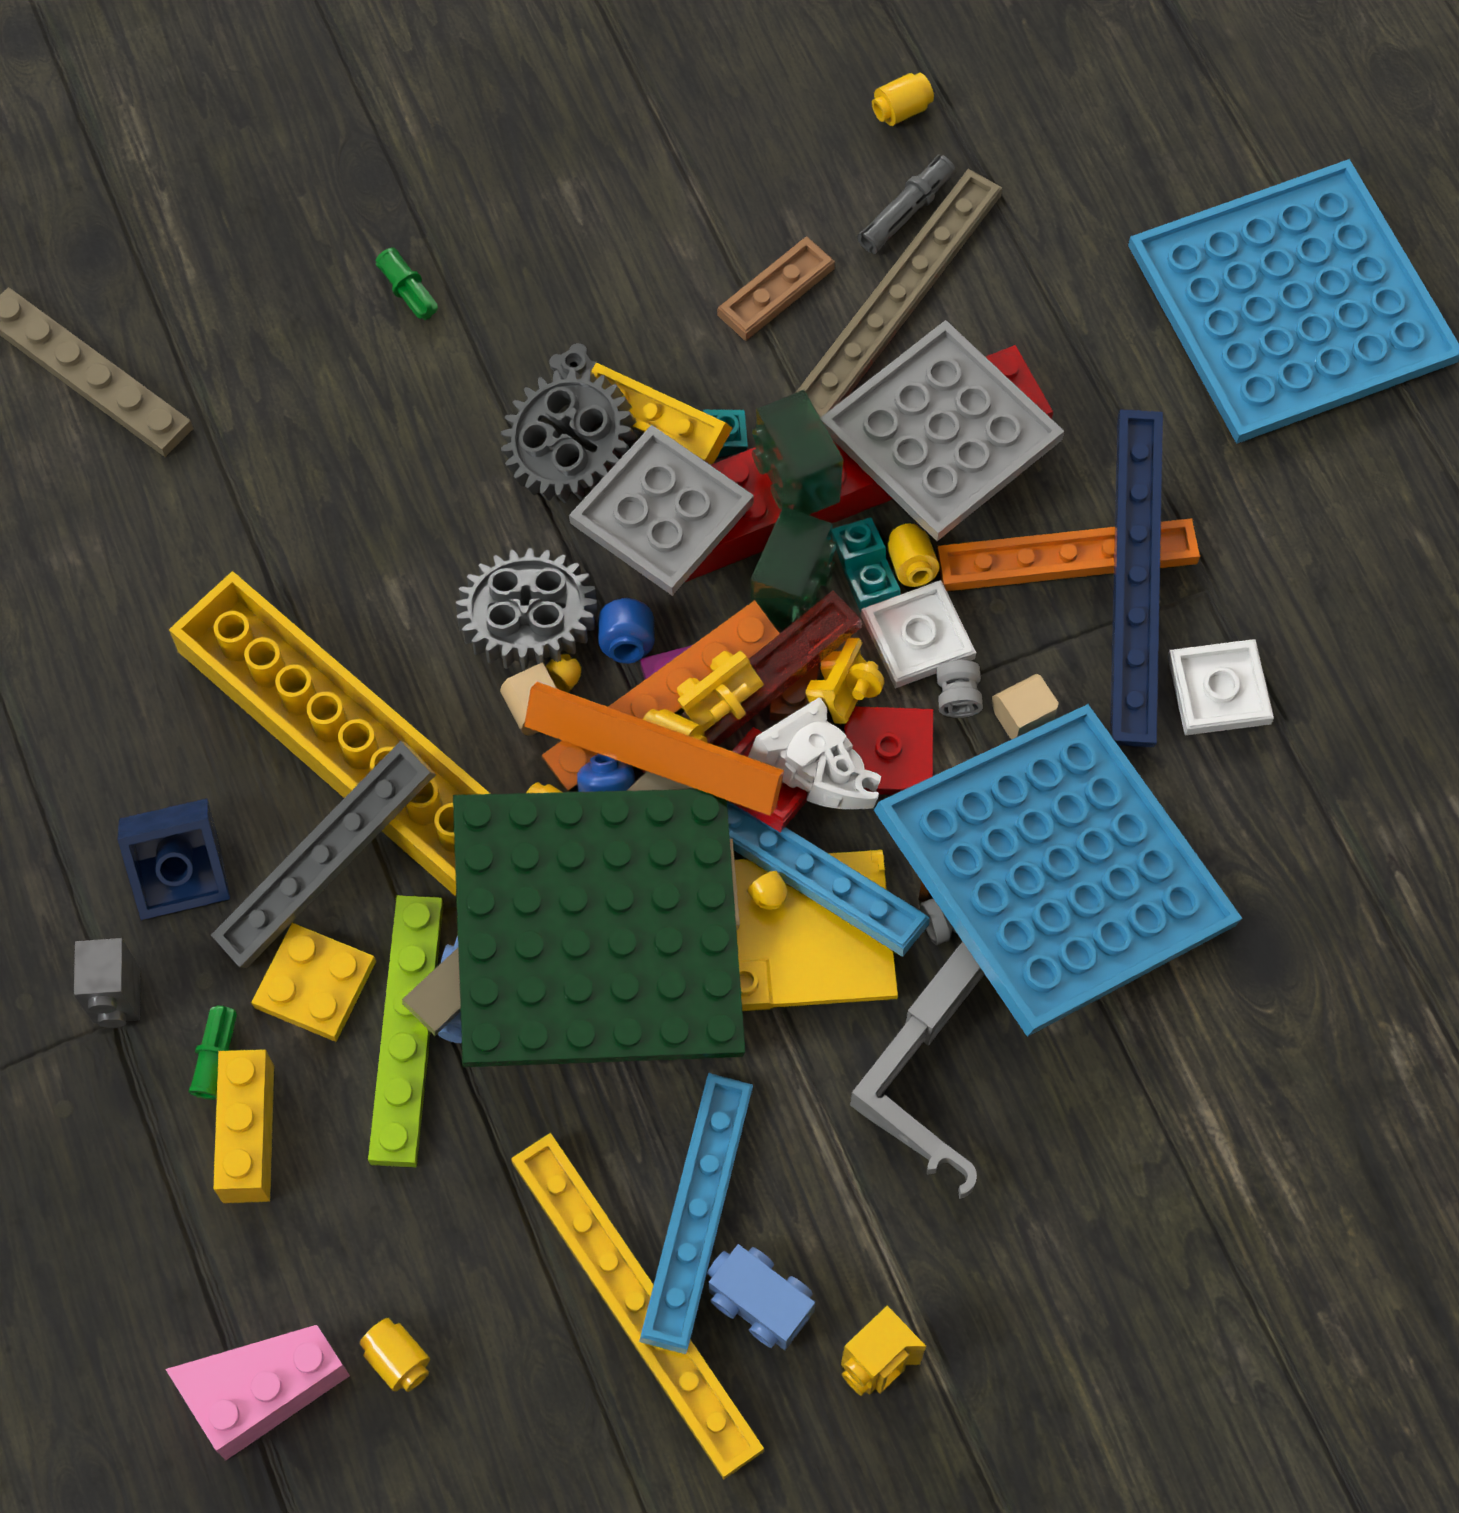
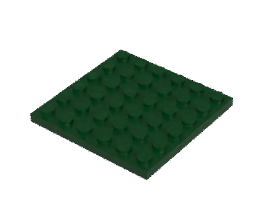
M698 789L453 795L462 1067L744 1056L745 1040L727 800Z

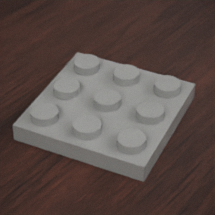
M651 425L571 512L569 519L570 524L673 596L754 504V495Z

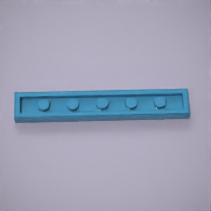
M727 801L730 839H733L734 851L767 872L778 871L786 884L903 957L929 926L930 917L790 829L785 827L780 833Z
M708 1073L639 1339L641 1343L686 1354L753 1088L752 1084Z

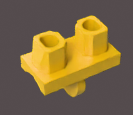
M848 638L842 651H826L821 659L820 668L825 680H811L806 689L809 703L820 697L825 703L827 710L830 711L835 724H846L857 701L864 699V697H876L880 694L885 684L884 677L878 670V665L873 661L866 662L860 652L862 642L860 638Z
M741 650L735 655L728 651L721 652L712 660L710 668L713 672L701 681L697 678H688L677 687V692L680 696L677 699L690 720L702 725L704 731L729 712L738 720L744 717L746 712L740 703L764 685L752 668L749 659Z

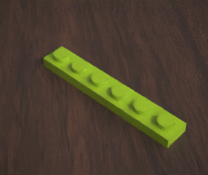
M397 895L368 1155L370 1165L417 1167L430 1031L402 1004V999L437 967L443 914V900L439 897Z

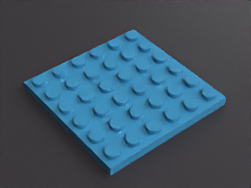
M1350 159L1130 236L1128 247L1236 444L1459 362L1458 341Z
M1089 704L879 801L874 809L878 818L1027 1037L1228 931L1242 920L1241 915Z

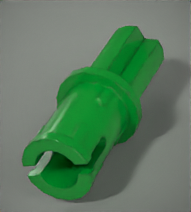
M391 247L382 251L376 258L377 263L375 264L392 284L393 294L396 297L403 298L417 318H422L423 320L430 319L437 312L438 305L422 285L421 275L417 271L411 270L396 248Z
M217 1005L210 1009L202 1044L197 1045L195 1048L198 1059L188 1091L193 1096L209 1100L217 1099L219 1051L229 1050L237 1013L232 1008Z

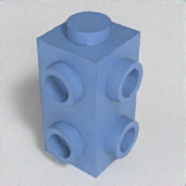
M738 1244L730 1255L723 1251L707 1272L712 1277L709 1281V1293L714 1296L711 1299V1303L726 1316L733 1319L738 1314L752 1325L749 1329L750 1333L767 1347L772 1348L776 1343L786 1350L814 1313L815 1302L810 1299L813 1295L812 1291L795 1277L790 1276L785 1280L773 1271L774 1263L772 1260L754 1247L747 1251Z

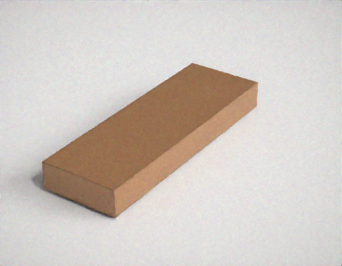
M806 236L717 308V316L741 338L747 341L835 269V261Z

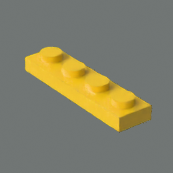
M595 363L592 369L595 377L598 379L601 375H604L611 385L616 384L623 393L622 397L625 396L631 404L632 408L629 411L636 419V423L630 427L644 433L653 425L709 465L714 464L733 429L731 426L612 369Z

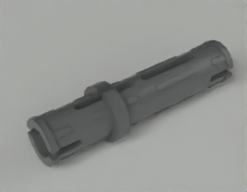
M937 155L918 176H912L905 183V189L857 235L861 246L869 253L873 252V254H876L886 241L919 208L928 206L935 199L934 194L956 174L953 163L947 157Z

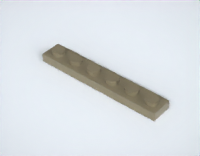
M8 287L0 295L1 337L162 456L166 457L194 429L190 419Z

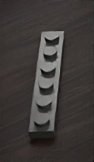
M400 741L211 936L239 967L247 969L436 774L407 743Z

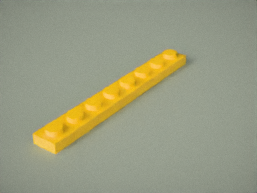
M549 1133L512 1157V1164L723 1480L763 1453L764 1447L691 1339L686 1354L639 1342L653 1283L553 1135Z

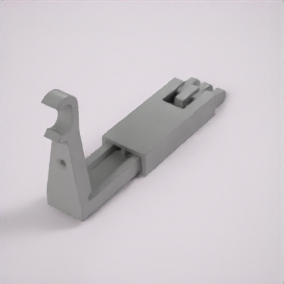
M963 941L907 1012L905 1026L853 1090L850 1106L927 1158L929 1160L927 1174L936 1173L937 1167L941 1163H949L964 1174L966 1182L959 1186V1199L968 1196L975 1186L977 1173L973 1164L941 1141L886 1095L882 1098L880 1097L923 1042L928 1046L983 977L984 972Z

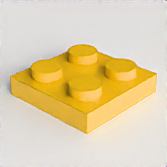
M292 923L251 1003L257 1010L337 1042L376 963L375 957Z

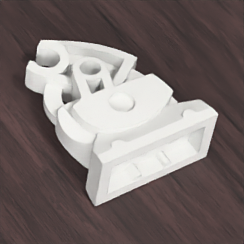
M820 697L756 736L748 757L784 770L782 781L792 788L798 786L808 791L807 801L837 809L874 808L878 799L879 792H876L881 776L875 772L865 770L861 757L852 749L853 745L838 727L826 721L827 707ZM864 788H869L871 791L874 792L866 791Z

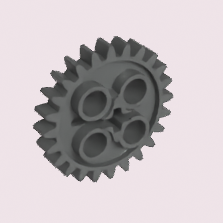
M571 368L567 379H564L556 370L553 374L552 383L547 384L542 377H539V390L535 392L525 387L524 391L528 399L525 402L519 400L512 402L519 411L517 415H505V419L512 428L501 431L502 437L508 442V444L501 447V451L508 458L505 464L512 473H515L514 478L522 486L525 485L531 494L535 496L540 492L547 501H550L556 493L558 498L563 503H566L570 492H573L579 500H583L584 488L590 487L592 490L598 484V481L619 461L620 456H623L630 449L625 442L637 438V435L630 428V426L636 423V419L629 411L632 406L625 396L622 397L623 393L616 384L611 385L604 375L597 379L592 371L587 369L581 378L578 372ZM570 404L566 411L559 413L563 406ZM547 418L554 422L566 434L560 436L553 426L541 422V419ZM603 422L598 430L591 432V429L596 424ZM577 435L584 444L597 449V451L590 452L570 436L574 437ZM546 438L545 442L541 446L535 448L536 444L540 440ZM579 457L574 465L567 467L571 459Z
M528 548L525 557L519 558L517 553L511 550L510 560L504 562L499 556L495 555L493 556L495 566L490 568L481 563L478 565L480 576L468 574V587L459 588L461 600L456 601L459 631L463 632L465 644L472 643L475 655L486 651L487 662L490 664L501 657L505 669H508L515 660L520 661L522 670H526L529 661L535 660L537 664L543 662L545 666V658L551 657L554 661L559 662L561 661L560 652L562 650L574 655L576 653L575 641L587 643V631L595 630L594 617L598 616L595 586L590 585L588 573L580 575V565L578 563L567 567L565 555H561L555 561H552L550 550H545L541 557L538 558L534 557L532 548Z

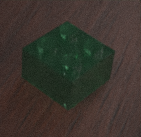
M805 390L756 409V427L752 429L756 449L752 450V457L760 474H768L773 484L771 485V492L777 506L780 509L786 508L792 520L796 521L840 502L843 458Z
M784 506L751 577L750 603L755 600L774 627L799 635L804 621L811 623L816 614L820 600L816 595L820 585L827 587L835 567V562H832L837 543L831 541L832 523Z

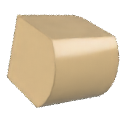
M543 662L509 677L500 689L507 706L524 735L538 733V731L524 727L531 687L536 682H540L556 688Z
M1034 674L992 697L994 713L1011 740L1053 721L1059 704L1039 674Z

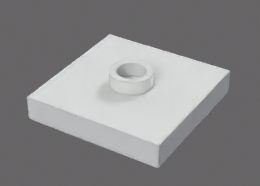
M941 580L861 610V617L895 688L936 674L937 667L945 662L953 660L971 661L975 659L976 651Z
M1255 639L1169 651L1167 657L1185 735L1272 724L1274 716Z

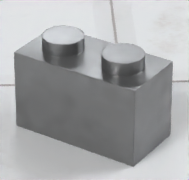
M122 938L75 941L74 996L92 1022L98 1023L101 1027L117 1028L126 1025V1021L140 1020V967Z

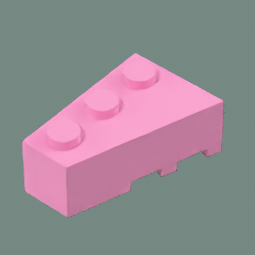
M317 1325L165 1369L214 1449L225 1460L231 1458L350 1376Z

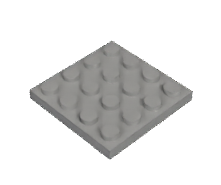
M946 320L823 415L819 423V427L936 541L941 539L1061 442L1064 436V430Z

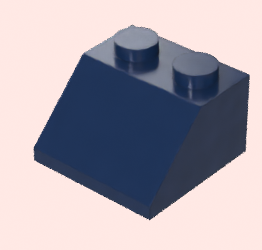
M208 798L119 819L117 840L141 920L230 899L219 838Z

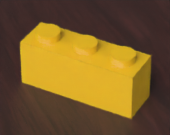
M266 1050L219 1051L213 1189L223 1203L270 1202L274 1065Z

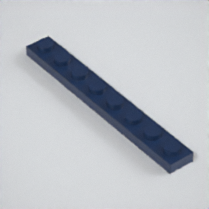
M1120 409L1117 419L1110 735L1117 745L1154 747L1157 743L1163 412Z

